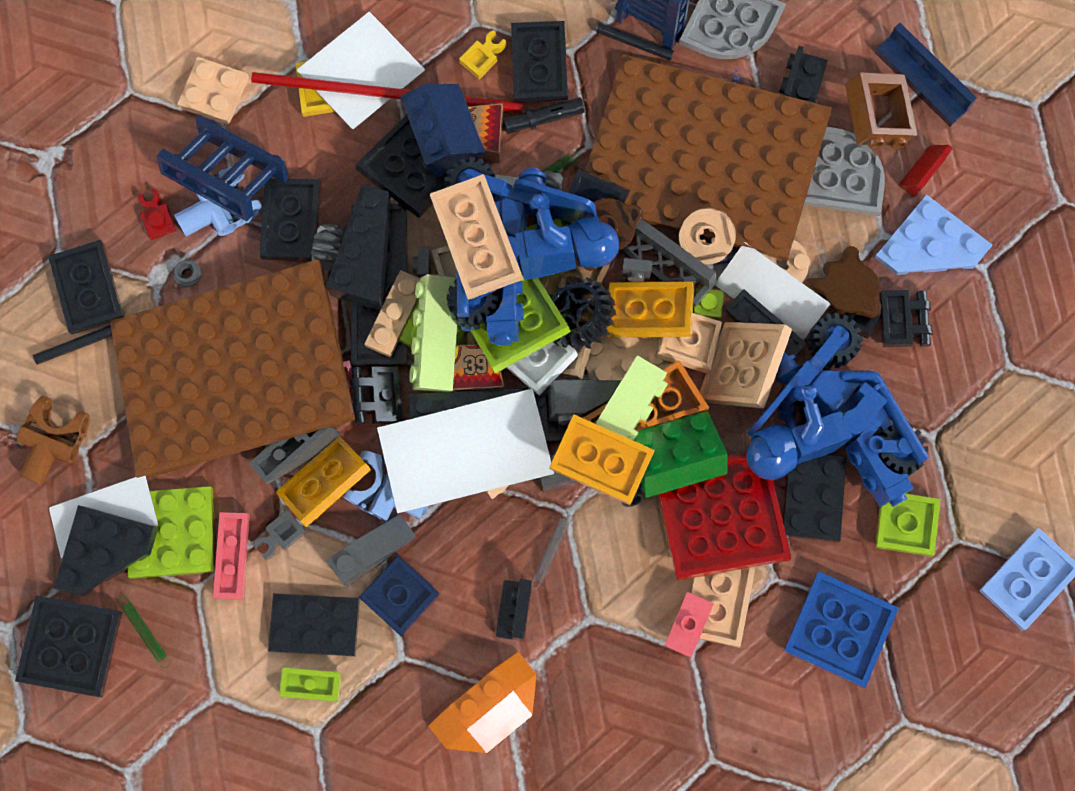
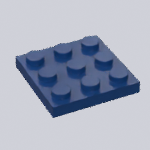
M818 571L783 652L857 686L866 688L899 607Z

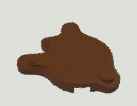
M602 198L594 201L599 221L609 224L618 235V252L626 248L634 237L637 224L643 218L642 209L638 205H627L612 198ZM584 267L588 271H594L595 269H597L592 267Z
M854 246L847 247L840 260L824 264L823 271L827 275L825 278H807L803 282L805 286L829 302V307L844 315V312H857V315L874 318L881 312L879 279L871 268L861 262L859 250Z

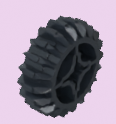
M576 277L574 283L566 280L565 287L557 286L558 292L555 295L549 294L567 323L570 333L553 341V343L559 346L558 342L561 339L562 347L567 348L570 345L576 351L581 352L583 346L591 349L592 342L594 341L601 343L600 337L602 334L609 335L606 328L614 325L612 317L617 315L616 310L613 308L616 304L608 289L604 288L596 280L593 282L588 277L584 280Z

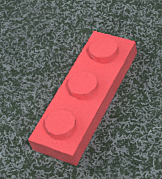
M219 513L213 590L214 599L244 600L250 521L248 513Z

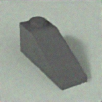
M553 380L547 388L549 421H558L560 425H569L573 414L581 418L587 416L609 402L622 380Z
M329 426L274 442L249 464L264 483L268 485L319 454L341 434L335 426Z
M399 514L347 545L329 558L327 563L345 587H349L417 537Z

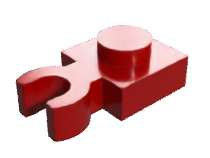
M155 188L152 189L154 198L151 201H146L142 193L138 194L139 202L147 209V211L141 212L140 215L151 241L177 231L166 203L160 205L161 196Z

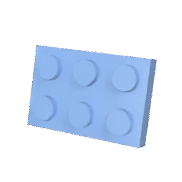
M1038 528L979 591L1021 631H1025L1075 577V561Z

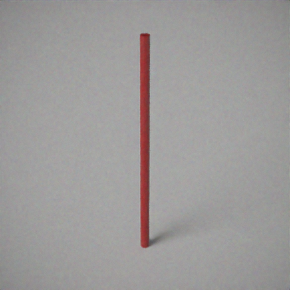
M252 72L251 83L402 100V95L412 91ZM464 96L468 107L503 104V111L522 113L523 102Z

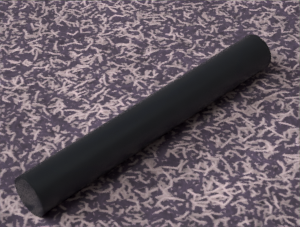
M599 23L596 33L671 61L674 51L603 23Z
M106 326L33 354V359L36 365L109 338L112 336L111 326Z

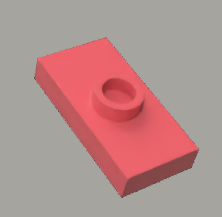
M687 592L664 647L691 658L714 603Z

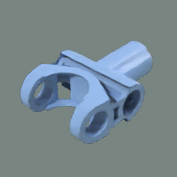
M232 167L221 170L213 176L222 178ZM244 172L230 186L236 187V184L244 178ZM196 194L200 201L176 213L175 218L186 236L211 223L218 235L224 236L255 219L262 212L263 206L259 200H253L254 215L247 222L236 216L238 221L235 222L230 212Z
M362 451L360 458L370 464L371 468L376 472L375 483L365 491L348 490L342 497L359 509L387 521L393 507L396 508L388 472L385 476L384 464L386 465L384 456L369 451ZM373 500L369 510L366 511L368 507L366 504ZM429 506L405 512L422 519Z

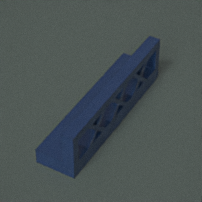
M901 23L897 24L890 37L876 48L875 54L896 74H904L907 85L949 127L965 115L977 99Z

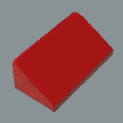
M950 145L929 146L903 178L899 186L913 197L917 196L952 151V147Z

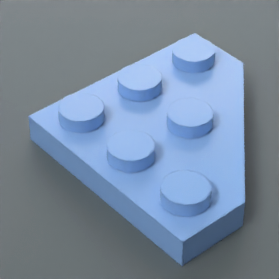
M926 195L877 253L875 259L895 275L921 271L924 273L938 272L956 268L973 269L992 247V244Z

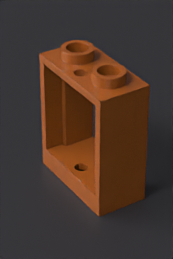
M860 72L845 83L857 145H869V148L891 146V148L897 149L905 147L908 141L917 136L904 74ZM871 95L888 96L894 128H877Z

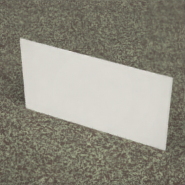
M533 389L377 428L397 513L554 474V471L549 469L551 459Z

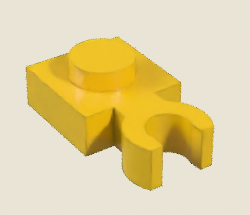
M494 30L487 34L486 42L483 45L477 40L459 58L460 64L479 80L497 62V56L494 54L500 53L506 48L505 39L499 44L492 43V40L496 38Z

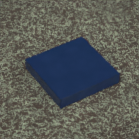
M397 555L359 598L402 637L440 593Z

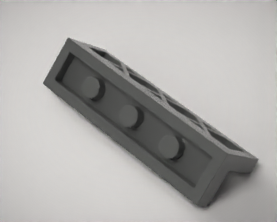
M643 219L637 224L634 234L637 238L638 246L626 247L619 251L629 259L643 260L641 251L654 250L657 252L659 261L652 262L651 275L660 282L697 281L703 288L693 298V306L695 307L717 283L715 271ZM675 265L680 269L681 277H666L663 273V267Z

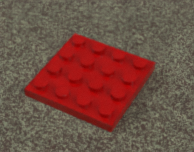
M747 453L728 456L727 474L658 494L676 581L791 560L773 480L762 479L750 470L746 459Z

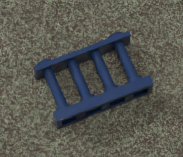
M618 0L615 6L617 11L616 22L621 24L628 13L661 31V35L664 36L662 46L673 50L685 30L690 0Z
M198 115L195 118L198 135L179 154H172L162 149L156 155L160 173L247 222L254 215L251 201L253 195L272 176L284 183L288 180L286 163L278 155H272L222 128L215 121ZM207 141L218 146L200 166H194L187 162ZM228 153L240 158L222 178H216L208 174ZM250 164L262 170L243 190H237L230 186Z

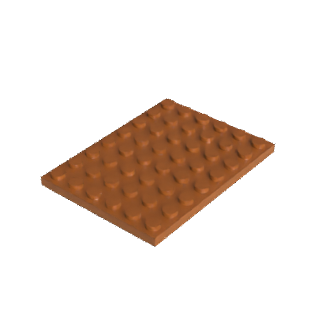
M623 54L585 171L630 189L625 204L638 205L643 211L642 219L648 224L679 232L684 220L692 212L701 208H714L724 211L734 224L736 240L733 247L740 248L745 246L753 248L761 254L788 261L832 107ZM708 228L704 229V233L700 235V238L707 240L715 237V233L710 232Z
M319 259L110 321L137 478L146 476L147 479L355 420L329 294L326 288L323 266Z

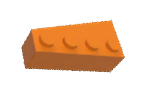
M679 360L663 369V371L667 372L664 381L668 385L660 398L654 396L649 404L653 407L652 412L645 422L641 420L635 427L636 431L709 409V406ZM607 404L583 417V419L596 423Z

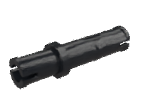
M578 97L535 110L531 108L525 109L524 113L503 118L505 132L510 134L528 128L535 130L536 126L585 113L582 98Z

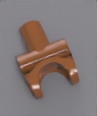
M41 396L37 399L30 409L25 423L20 427L17 436L18 443L31 448L19 476L40 485L44 484L55 458L69 464L76 459L79 447L84 437H86L90 422V415L79 411L67 425L61 428H53L50 422L53 400L47 396ZM31 422L35 424L37 422L42 429L30 425ZM71 438H73V439L76 440V443L71 442V441L66 440V439H71Z

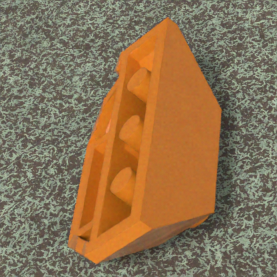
M517 652L453 702L428 727L446 749L488 753L533 715L537 674L522 655Z

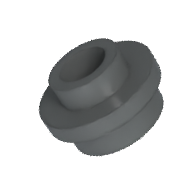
M183 260L175 266L173 277L180 286L192 287L199 282L201 269L196 262ZM186 271H192L191 277H183Z

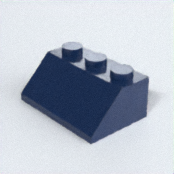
M424 84L401 96L424 162L436 177L446 174L448 169H453L452 164L455 162L458 166L461 165L460 159L465 158L467 163L469 162V157L477 159L486 155L459 84Z

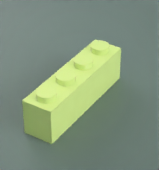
M427 274L421 277L420 281L416 284L415 296L419 298L418 309L414 312L413 324L417 326V335L413 338L411 352L415 354V361L409 373V380L413 383V390L453 391L457 322L451 316L446 297L447 294H450L448 290L450 285L455 287L454 281L457 279L456 277Z
M637 355L595 424L634 441L639 433L635 430L640 420L643 422L647 420L653 410V407L649 404L654 396L660 398L668 385L664 381L667 372Z

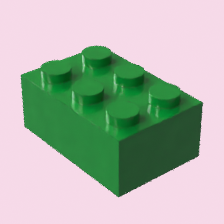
M708 410L638 430L639 433L634 441L655 450L640 482L646 498L727 474V452Z

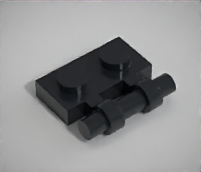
M909 290L881 291L879 297L883 347H911L913 345V336L919 337L920 347L931 346L930 336L933 335V327L929 325L931 301H928L927 291H917L915 301H910ZM911 312H917L918 325H912Z
M360 367L350 368L351 379H348V387L352 390L354 424H365V413H372V424L402 422L398 367H371L368 369V377H362ZM363 389H370L371 402H364Z

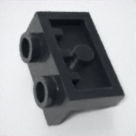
M799 45L796 54H790L786 69H790L791 72L789 78L783 77L779 93L815 103L828 60L802 53L804 47Z
M520 579V582L505 580L503 582L496 637L524 641L532 590L531 580Z

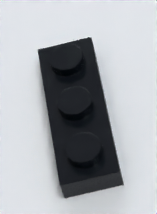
M745 289L739 293L724 311L737 323L784 324ZM791 331L784 353L786 352L788 356L794 354L796 357L807 343L795 332Z

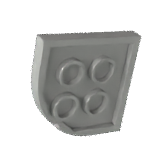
M699 0L680 38L679 44L716 59H736L747 56L757 51L771 37L785 9L786 3L779 0Z
M827 127L804 205L880 216L885 176L879 157L867 145H857L854 133L843 129Z

